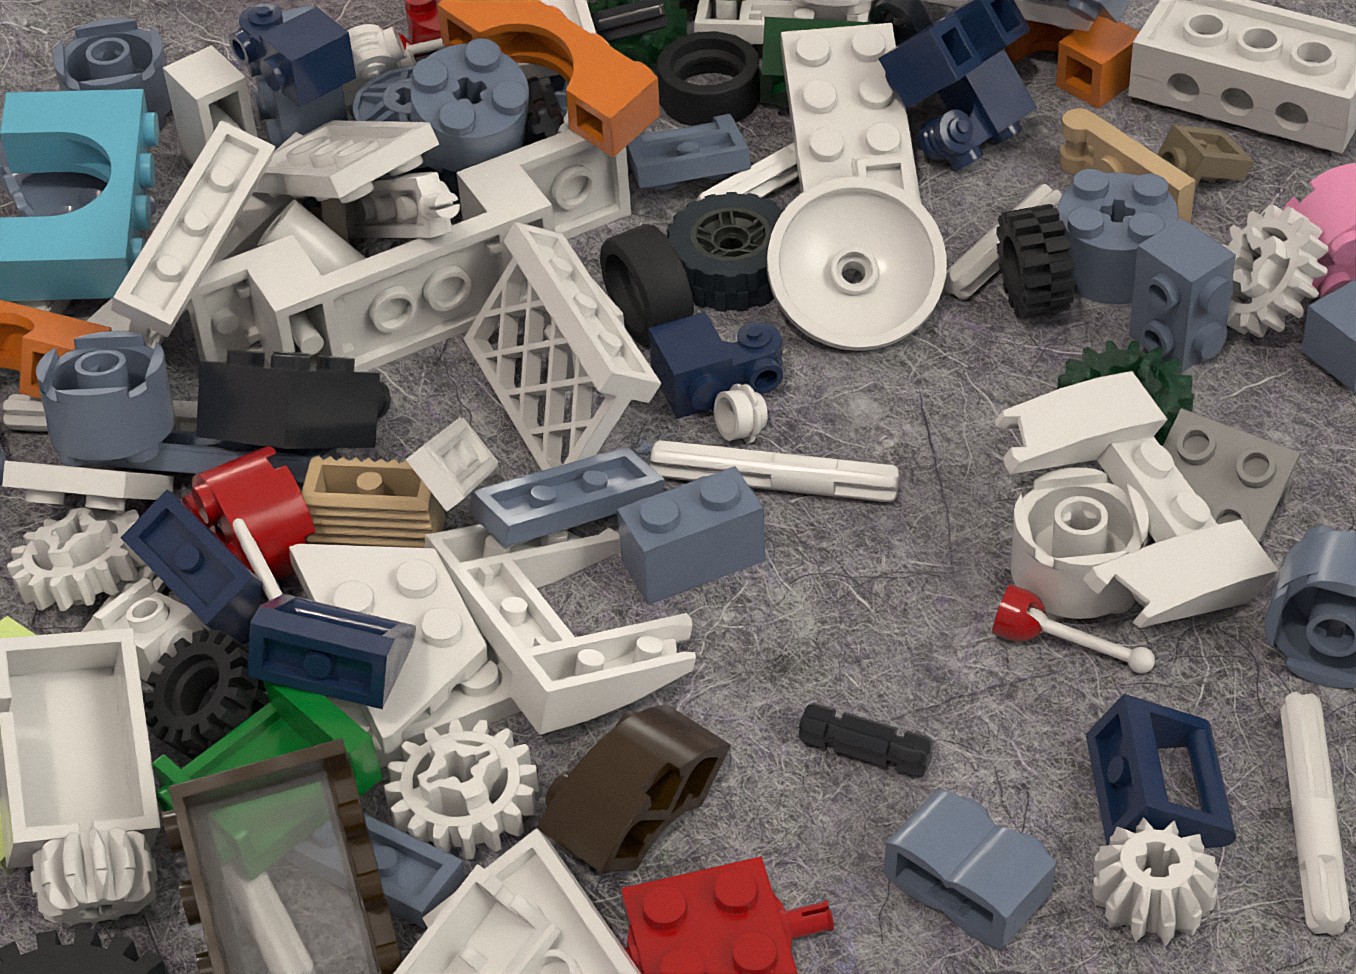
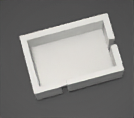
M133 628L0 638V814L7 869L33 866L32 855L40 850L49 840L63 839L70 832H89L93 828L99 831L119 827L126 832H139L145 835L146 842L149 843L151 851L160 830V821Z

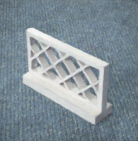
M222 120L217 125L113 297L111 311L130 319L128 332L144 335L146 346L153 349L156 342L161 346L165 337H168L269 166L274 154V145Z
M514 221L503 240L513 257L465 335L464 341L540 469L543 471L595 456L630 401L637 400L649 403L660 387L661 382L564 235ZM525 278H527V302L520 304L521 285ZM545 311H548L552 317L550 340L543 341ZM526 315L524 345L517 346L519 317ZM500 321L498 350H493L488 339ZM571 348L576 355L574 378L566 379L568 349ZM549 352L547 383L540 384L542 354ZM523 357L521 387L516 388L514 385L516 358ZM593 387H596L598 392L604 395L605 399L591 419ZM573 391L571 422L563 423L565 392ZM546 395L544 426L540 427L537 423L539 396ZM570 434L569 456L564 464H562V435Z

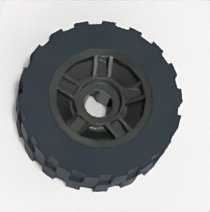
M726 192V194L707 195L699 201L694 200L687 204L683 211H678L673 216V223L668 225L667 238L676 250L686 271L693 302H695L696 306L702 308L709 307L720 312H726V310H737V312L748 311V308L762 307L769 304V301L774 296L767 274V252L772 231L780 215L785 210L784 208L780 209L777 207L776 202L770 199L759 198L756 194L748 193L746 195L737 194V192Z

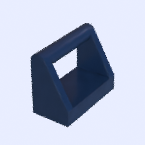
M166 490L120 538L206 626L214 630H220L226 635L228 634L242 645L248 643L250 622L261 605L263 582L176 495Z
M282 594L260 605L250 622L248 677L383 709L412 648L416 625Z
M1123 694L1086 733L1106 845H1109L1110 837L1114 834L1116 827L1136 834V827L1143 817L1154 830H1164L1174 820L1180 838L1200 834L1204 848L1225 847L1233 843L1236 839V833L1210 722L1201 717ZM1187 747L1201 811L1168 801L1157 749Z

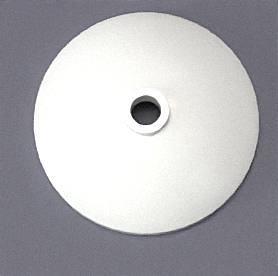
M862 176L840 177L821 182L805 190L780 215L772 231L768 246V280L772 294L784 315L793 325L810 338L838 349L852 351L873 350L889 346L908 337L927 320L934 310L946 279L947 258L945 245L940 230L930 213L916 198L905 190L875 178ZM847 269H855L861 273L863 280L859 283L851 284L843 278L842 272Z

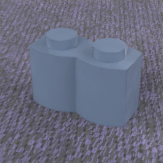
M937 789L886 842L884 874L897 887L920 903L937 910H942L966 933L995 948L1002 949L1052 893L1056 862L1049 855L1046 847L1032 835L1018 833L1009 828L996 825L981 804L966 796L960 797L952 792Z

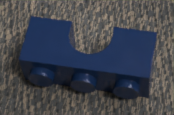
M969 0L882 55L878 60L885 70L889 86L899 95L905 107L908 108L960 80L983 64V59L1007 47L1031 29L1014 0Z

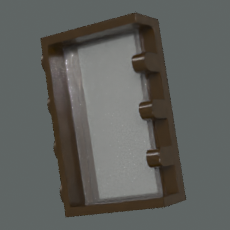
M343 738L169 786L174 809L162 812L163 825L172 854L185 853L191 878L179 883L180 896L189 925L193 926L202 923L208 951L196 954L199 974H393L397 970L403 959L350 758Z

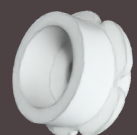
M734 384L729 391L720 392L714 404L717 428L721 436L728 441L743 439L746 444H750L755 441L756 435L766 426L768 412L765 400L761 394L754 392L747 384Z

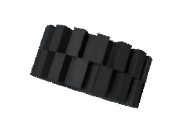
M1052 204L1002 212V215L998 218L999 226L996 229V235L1000 243L996 244L997 254L1001 257L999 270L1000 274L1003 273L1004 291L1005 293L1009 292L1008 303L1011 308H1014V314L1022 319L1069 310L1071 308L1070 303H1073L1074 300L1071 290L1075 289V279L1071 275V270H1074L1073 259L1069 258L1070 241L1069 238L1065 239L1066 227L1063 220L1059 221L1060 213L1057 208L1053 209Z
M211 629L210 634L199 630L192 632V643L183 637L175 642L173 645L177 654L171 657L164 652L157 661L164 666L161 674L151 672L146 683L155 688L154 692L143 694L144 706L150 709L145 713L146 724L152 728L150 732L156 738L192 760L270 703L268 695L264 693L266 688L263 680L248 677L249 649L220 630ZM218 682L216 691L210 701L199 710L205 694Z

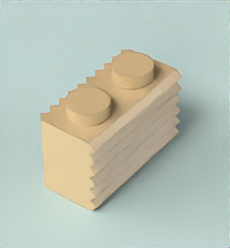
M316 456L310 460L301 492L316 532L307 536L309 544L424 548L425 536L427 534L443 531L445 523L443 506L406 460L400 464L395 459L386 463L382 458L376 462H373L370 458L361 462L357 457L350 461L345 457L335 460L332 456L324 460L320 456Z

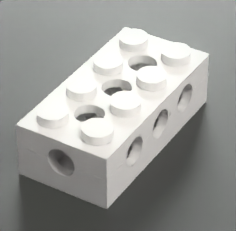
M1160 0L1133 41L1128 96L1147 100L1156 105L1169 106L1202 115L1211 120H1221L1254 129L1263 134L1276 135L1302 142L1318 149H1328L1343 154L1356 130V27L1251 0Z

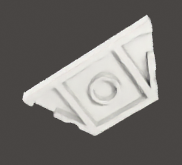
M296 544L289 547L292 567L309 600L416 625L412 648L383 709L360 704L383 753L386 754L394 751L403 743L402 732L424 711L431 716L449 699V694L453 687L469 680L487 662V645L435 548Z

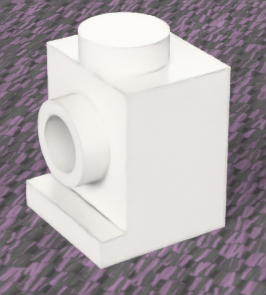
M145 577L93 615L100 630L134 629L140 678L146 682L151 672L161 674L164 666L157 661L164 652L174 657L177 654L173 645L175 642L183 637L192 643V632L203 630L198 617L189 607L157 592L152 581Z

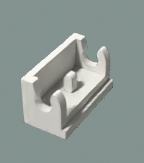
M477 864L393 974H530L562 931L519 893L513 894L495 876Z

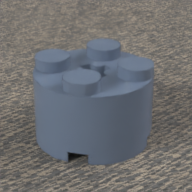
M107 18L84 24L75 29L76 39L65 47L63 40L58 43L53 52V65L60 91L143 89L148 112H156L158 115L159 131L165 127L167 123L166 115L172 106L163 67L167 66L162 39L155 29L150 27L149 33L138 29L136 20Z
M478 38L470 41L468 44L449 46L420 60L413 68L411 81V122H430L439 145L420 155L423 162L435 171L442 173V168L458 172L522 147L525 141L529 100L528 82L519 65L508 55L501 52L495 42L489 39Z
M1085 169L1075 174L1073 184L1062 194L1058 204L1059 221L1063 220L1066 227L1064 236L1065 239L1069 238L1071 246L1068 252L1069 258L1073 259L1074 270H1071V275L1075 279V293L1100 303H1132L1138 245L1178 220L1177 204L1168 192L1169 184L1163 177L1156 174L1138 176L1117 172L1104 173L1097 169Z
M97 332L73 339L75 350L58 357L57 348H54L41 358L36 368L37 381L49 438L53 447L58 451L59 460L63 464L81 466L91 461H106L120 458L130 463H142L155 458L159 454V443L171 433L176 419L164 351L157 342L153 349L146 346L144 335L135 332Z
M1317 526L1306 531L1303 539L1289 550L1282 562L1265 618V635L1271 648L1275 643L1287 657L1285 665L1293 673L1312 683L1332 688L1356 687V532L1335 530L1328 526Z

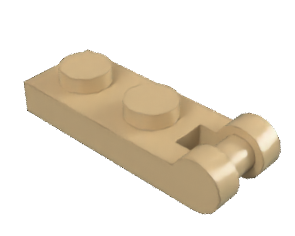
M1071 109L1063 114L1061 133L1066 142L1060 148L1059 164L1064 171L1077 174L1085 169H1097L1104 173L1117 172L1138 176L1143 174L1159 175L1169 184L1168 192L1177 204L1178 220L1182 218L1191 224L1195 179L1087 109Z

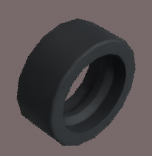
M719 31L692 33L679 37L665 46L657 58L659 104L668 116L682 124L694 126L711 123L713 116L731 114L734 121L738 122L753 112L760 100L759 54L749 42L736 35ZM705 73H719L733 77L730 81L717 85H697L684 81L689 77Z
M643 224L607 238L601 245L600 265L608 297L622 311L624 328L638 343L650 345L648 328L694 314L692 291L686 271L667 236L656 226Z

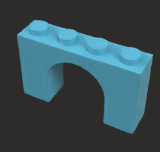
M143 89L6 92L0 135L10 173L79 172L95 176L106 182L107 186L91 203L70 213L56 216L0 218V300L29 301L113 298L146 244L145 239L141 238V230H150L151 204L149 196L145 195V188H154L155 162L153 154L149 153V148L159 145L157 113L148 112Z

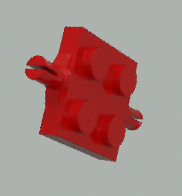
M762 856L621 888L622 904L629 927L627 947L624 949L641 974H798L792 956V939L825 931H834L832 912L829 910L827 900L785 910L781 901L772 891Z

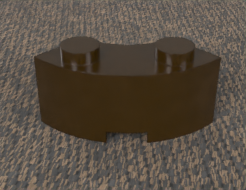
M658 705L640 712L630 710L620 718L615 728L588 751L572 772L565 771L552 782L545 798L547 809L537 828L600 872L638 869L651 845L669 824L686 811L702 806L731 744L669 705Z

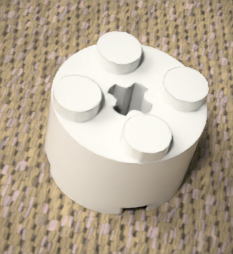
M1079 467L1051 471L1036 479L1033 489L1024 498H1022L1021 494L1015 503L1011 554L1012 578L1016 586L1029 590L1040 597L1045 606L1047 617L1050 620H1058L1063 617L1085 619L1100 617L1110 613L1120 614L1129 610L1135 602L1132 592L1122 583L1107 585L1097 594L1088 587L1083 579L1092 567L1144 548L1147 543L1149 514L1142 496L1127 483L1125 491L1107 482L1108 473Z

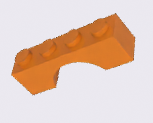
M442 0L437 4L442 44L446 47L468 44L470 41L478 38L489 39L499 46L500 51L508 55L516 63L536 64L560 74L569 83L566 89L569 129L612 158L660 117L658 77L654 75L650 68L639 61L634 62L618 52L602 36L596 33H589L567 19L565 14L553 5L547 6L540 0Z

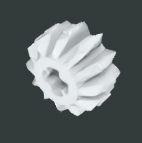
M1143 817L1136 827V834L1116 827L1114 834L1110 837L1109 845L1100 846V850L1095 856L1093 872L1096 874V877L1093 879L1092 889L1095 905L1106 908L1105 917L1108 920L1109 928L1127 924L1131 925L1130 933L1135 943L1146 932L1156 933L1165 946L1174 937L1175 929L1194 936L1196 929L1200 927L1201 918L1209 916L1210 911L1215 906L1217 896L1215 884L1218 872L1215 857L1203 854L1204 845L1202 844L1200 834L1180 838L1174 820L1164 830H1154Z
M119 827L99 831L93 828L89 832L83 833L70 832L63 839L49 840L40 850L32 855L33 871L30 873L32 893L37 898L38 911L43 913L44 919L51 922H64L72 926L91 922L94 925L99 921L109 919L119 920L125 914H137L156 898L155 882L158 878L155 858H152L145 835L139 832H126Z

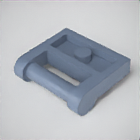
M731 114L713 116L711 123L643 135L639 134L626 146L627 166H630L640 189L649 187L654 190H667L676 187L681 181L698 178L723 180L733 176L737 171L751 169L749 147Z

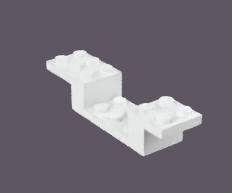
M569 129L458 171L456 173L463 221L452 225L453 232L433 238H418L325 275H321L293 234L210 265L187 304L200 361L226 362L227 350L265 352L266 360L268 363H271L273 351L309 353L310 365L313 366L317 365V356L355 358L354 370L368 371L469 331L513 257L503 240L514 221L561 233L567 240L631 215L626 147L612 158ZM525 278L521 285L520 304L527 302V278Z

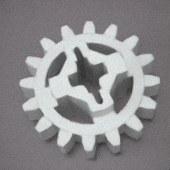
M1275 205L1268 206L1264 217L1255 211L1249 212L1247 226L1244 229L1234 224L1231 226L1230 235L1232 241L1228 246L1221 244L1236 254L1232 281L1234 289L1230 298L1227 319L1229 327L1244 335L1250 332L1257 337H1263L1268 326L1278 332L1283 331L1285 316L1289 313L1297 318H1301L1304 315L1300 304L1304 297L1316 298L1319 292L1311 286L1313 280L1327 274V268L1317 262V259L1323 257L1329 251L1328 246L1318 240L1323 232L1320 227L1310 222V219L1291 207H1287L1283 211ZM1288 238V240H1286V241H1284V242L1281 241L1280 239ZM1251 300L1252 303L1245 304V301Z
M72 508L67 511L66 517L57 522L54 519L48 518L43 521L44 527H39L36 532H27L23 535L26 545L12 548L10 553L14 561L7 564V568L22 601L25 604L34 601L37 609L42 611L54 602H57L60 611H66L71 605H92L95 601V595L103 591L107 594L115 595L119 592L117 586L122 580H136L139 576L135 567L146 565V563L120 537L139 519L137 511L135 509L125 512L109 509L103 511L98 508Z
M459 719L451 720L449 733L439 735L435 729L429 726L424 729L426 743L419 746L405 741L401 745L404 762H389L387 768L390 783L384 785L388 810L392 814L394 828L402 832L408 831L409 835L428 843L432 841L434 842V847L449 853L451 847H461L466 860L474 858L475 845L483 842L494 852L501 850L499 834L506 831L509 834L520 836L524 832L522 815H535L536 813L535 793L539 792L536 765H531L528 746L523 744L514 747L512 731L508 728L498 732L494 737L490 736L486 720H479L472 731H463Z

